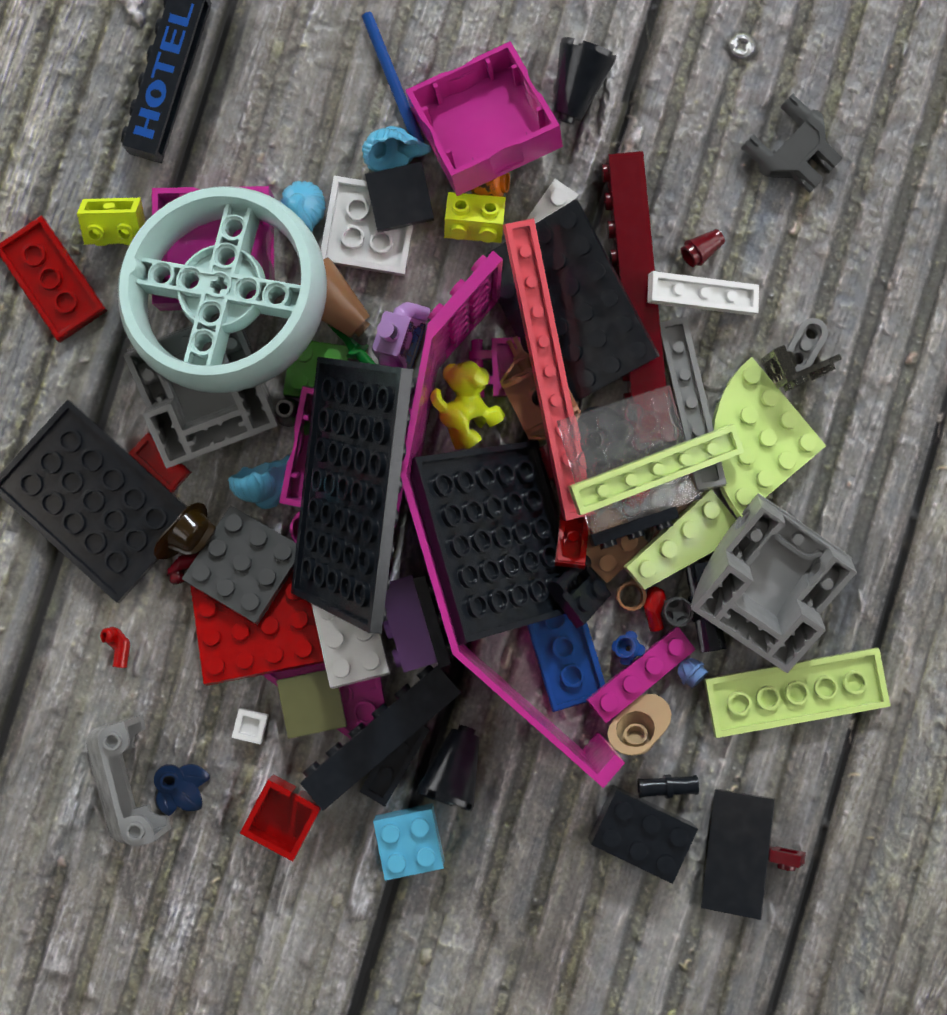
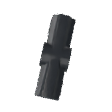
M708 562L691 564L685 567L690 592L688 601L692 603L698 582ZM694 612L692 621L695 622L700 652L726 649L724 631Z

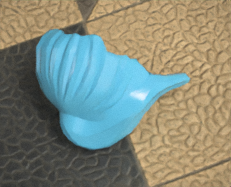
M388 126L371 132L362 146L364 163L374 172L407 165L413 158L421 157L431 152V147L428 144L422 143L417 138L409 135L405 129Z
M295 181L283 190L281 202L295 212L311 232L323 219L326 210L323 192L313 182Z
M290 455L285 456L281 460H275L270 463L265 462L252 469L242 467L237 474L229 477L230 490L239 499L255 503L261 509L276 507L280 501L287 461Z

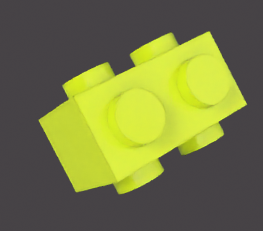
M448 192L444 238L502 243L506 197L467 193L456 196L455 192Z
M141 198L82 199L77 212L84 245H130L139 229L146 222Z

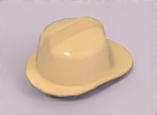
M656 694L639 696L623 709L609 725L607 733L609 743L616 751L624 755L645 754L651 750L654 743L670 725L672 716L670 706L662 697Z

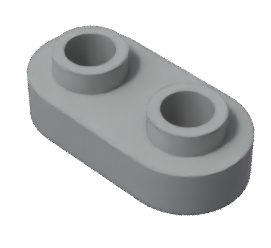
M809 318L797 328L782 357L783 365L789 372L795 374L803 373L812 366L828 336L827 326L822 320ZM807 330H812L815 333L814 339L807 337ZM793 355L800 356V364L793 362Z

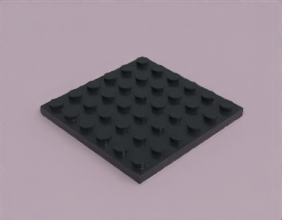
M538 440L420 456L412 459L410 474L458 645L565 614L548 590V584L554 578H559L569 567L555 566L560 516L551 484L538 450L540 448ZM577 577L568 585V593L579 584Z

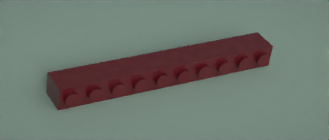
M643 151L608 154L606 164H602V181L608 182V193H604L605 210H610L611 221H607L608 239L613 238L614 249L610 250V262L613 267H616V273L660 357L621 378L622 382L627 381L628 393L623 394L625 410L630 411V421L626 422L628 439H632L633 446L668 443L671 440L659 307L658 304L647 303L648 274L655 271L644 154Z

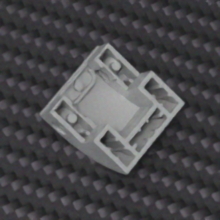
M220 314L211 317L210 322L216 321ZM193 325L156 339L172 356L184 361ZM245 329L230 333L222 364L238 361L254 353ZM212 342L206 343L202 351H207L211 347ZM134 347L127 349L124 355L125 361L146 405L142 415L166 469L278 426L266 383L229 393L201 392L180 386L159 375L146 364Z
M758 493L744 509L743 517L739 516L712 554L698 582L692 599L691 610L788 673L826 631L820 614L856 575L857 571L851 556Z

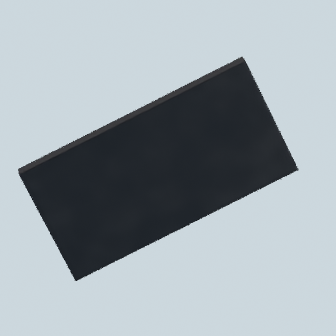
M715 789L701 908L758 920L762 919L775 798Z

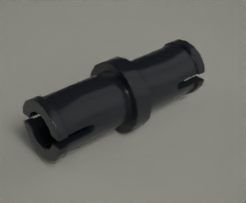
M670 774L663 775V778H638L639 798L665 796L666 799L673 798V795H698L699 780L697 775L671 777Z

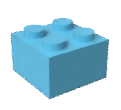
M433 803L375 815L373 824L385 881L444 869L445 860Z

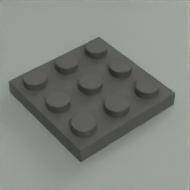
M230 505L216 526L215 533L207 545L198 553L182 580L258 625L294 569L296 543Z

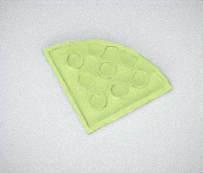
M753 357L749 358L730 378L716 405L712 424L714 430L735 424L744 449V453L721 461L727 484L720 487V490L727 504L738 518L739 516L743 517L744 509L758 493L766 498L825 448L826 445Z

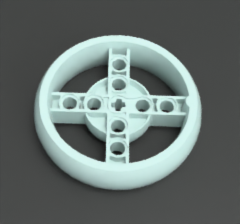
M232 186L210 187L187 193L167 203L155 212L131 241L125 253L118 279V306L121 321L131 344L139 356L150 368L167 380L192 390L209 393H229L249 389L273 379L289 368L312 341L320 325L327 297V277L323 256L315 237L304 221L282 202L269 195L255 190ZM222 219L215 245L198 251L185 265L161 261L168 250L188 232L208 222ZM259 221L266 222L277 228L293 245L299 258L301 285L265 278L261 265L251 255ZM242 229L238 236L232 237L237 230ZM235 257L231 264L225 265L229 258ZM170 275L169 280L165 283H162L163 279L166 276ZM199 280L198 284L190 289V285L194 281ZM256 290L252 298L246 299L250 291ZM148 294L179 299L184 314L193 323L184 361L177 359L167 352L153 334L148 318ZM285 295L281 303L274 304L277 297ZM220 313L216 321L210 322L213 315ZM260 314L288 319L280 332L260 350L238 361L222 364L230 333L246 328ZM212 342L211 347L207 351H202L206 343Z

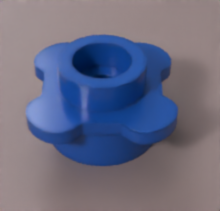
M633 631L626 632L625 635L618 637L612 644V650L620 657V663L624 666H629L633 659L645 654V646L638 642L637 634ZM627 646L631 647L629 651L626 650Z

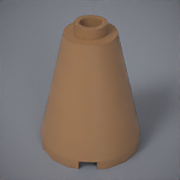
M327 257L323 260L327 277V297L321 321L349 337H352L354 334L360 337L371 325L367 321L370 315L334 262Z

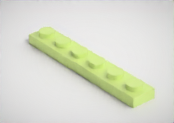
M730 424L568 486L577 514L583 515L742 454L744 449L736 425Z

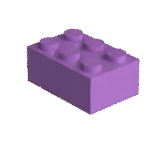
M415 575L390 581L385 601L388 619L383 623L388 639H394L396 648L392 650L396 667L402 666L404 673L437 663L413 578H416Z

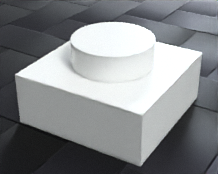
M239 708L232 738L262 744L269 714Z

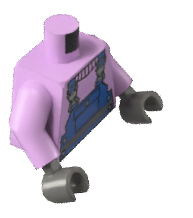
M405 302L396 307L393 313L388 311L383 313L381 321L377 326V334L372 346V351L378 359L379 365L412 369L427 324L426 321H431L428 318L431 313L430 308ZM413 377V379H414V389H413L412 394H415L416 383H417V378H418V377Z

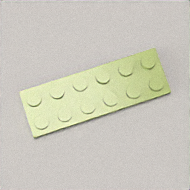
M876 647L799 661L788 673L777 666L704 679L714 737L716 738L891 706L880 650Z

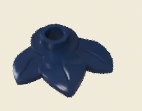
M173 764L161 766L154 775V785L158 790L156 796L158 808L168 816L173 814L177 807L185 811L200 810L202 808V796L198 787L210 779L209 773L195 764H187L180 768ZM166 776H172L175 780L171 784H166L163 779Z

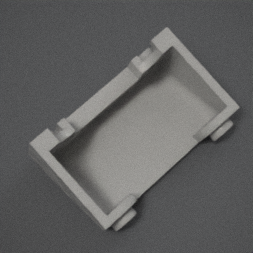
M143 715L99 726L91 730L86 739V746L110 837L117 842L131 846H141L155 842L171 829L168 815L155 814L151 810L150 804L136 807L122 754L126 750L136 747L134 742L136 735L146 729Z

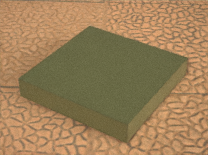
M326 670L276 680L288 739L347 726L340 687L330 688Z

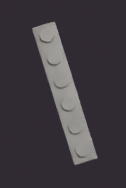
M687 317L660 322L662 348L684 442L714 431ZM722 462L692 472L696 492L723 487L727 484Z

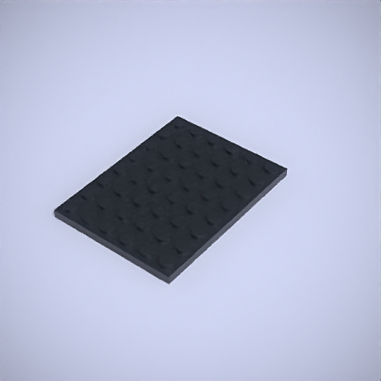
M317 357L291 593L368 633L382 634V626L387 615L385 607L386 593L390 587V559L394 554V526L398 522L397 501L398 494L402 489L401 468L402 461L406 455L405 435L406 428L410 422L409 401L414 389L413 369Z

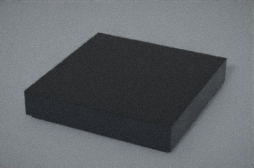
M422 162L365 174L378 233L434 221Z

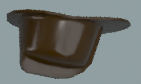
M197 502L183 510L176 521L157 540L153 548V554L157 559H168L178 553L194 555L207 545L215 533L216 527L207 518L206 506L203 503Z

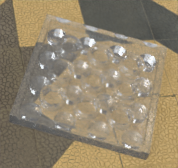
M670 385L557 421L575 483L686 441ZM692 472L584 515L591 535L674 506L679 507L702 499L700 491L696 492Z

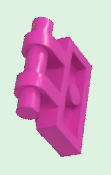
M513 337L491 338L492 350H483L482 339L471 340L470 361L484 368L483 361L492 360V376H489L490 382L487 386H493V397H507L500 380L514 361V355L506 343L507 340L511 339L517 349L512 339ZM484 389L480 393L481 398L485 397Z

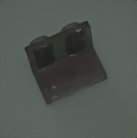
M785 345L764 356L761 362L776 388H784L785 392L809 381L808 376L813 381L835 370L834 364L842 360V358L838 354L796 372V359L790 350L787 351Z

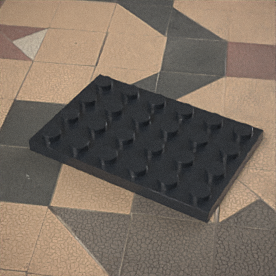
M575 199L535 225L568 387L577 403L660 357L579 201ZM505 242L492 250L503 259L501 291L498 302L516 336L520 337L524 351L529 353ZM492 251L488 252L484 256L488 257Z
M68 399L0 473V497L116 603H120L156 564L159 559L154 556L153 548L157 540L176 521L183 510L188 507Z

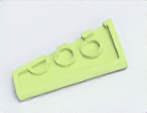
M712 489L705 490L679 514V518L672 521L673 526L663 529L623 567L641 589H647L714 552L722 538L736 521V518Z

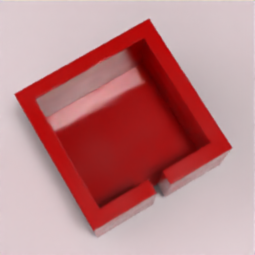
M273 774L267 780L240 834L293 862L321 808L306 791L301 790L298 794L294 791L297 786Z

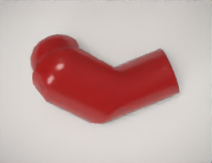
M656 586L647 590L646 601L643 605L651 632H657L664 628L661 612L666 601V595L664 590Z
M116 627L103 629L100 634L101 641L107 643L114 650L112 666L127 668L130 651L129 639Z

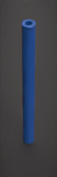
M366 12L361 17L409 135L425 143L372 12Z

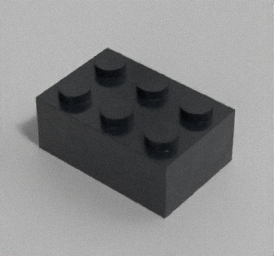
M612 785L588 839L591 845L673 884L698 828L692 822Z

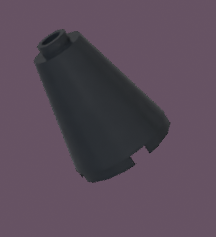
M563 37L559 48L554 113L558 114L557 120L573 125L575 120L581 121L614 65L617 56L612 55L613 52L599 45L584 40L582 44L575 45L573 44L575 38Z
M459 725L458 729H451L416 790L417 794H422L426 798L450 806H461L463 810H473L480 737L475 735V729L464 725Z

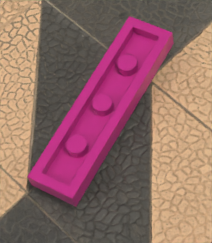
M675 626L649 647L643 656H638L629 666H626L588 697L586 701L604 723H608L696 649L681 629Z

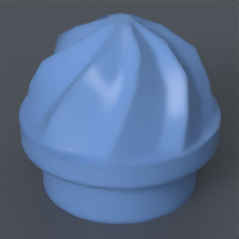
M688 658L680 662L677 674L682 680L681 683L689 685L692 689L696 687L708 674V671L703 667L704 663L694 658Z

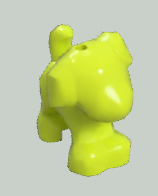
M470 360L458 364L451 363L443 369V379L456 394V398L453 401L446 403L442 399L439 388L434 389L429 397L432 405L439 411L440 421L448 428L451 441L456 450L469 449L482 440L476 430L470 429V420H474L476 425L482 428L485 423L489 427L495 426L503 421L505 417L504 411L499 406L488 407L485 405L480 393L490 382L487 369L479 367Z

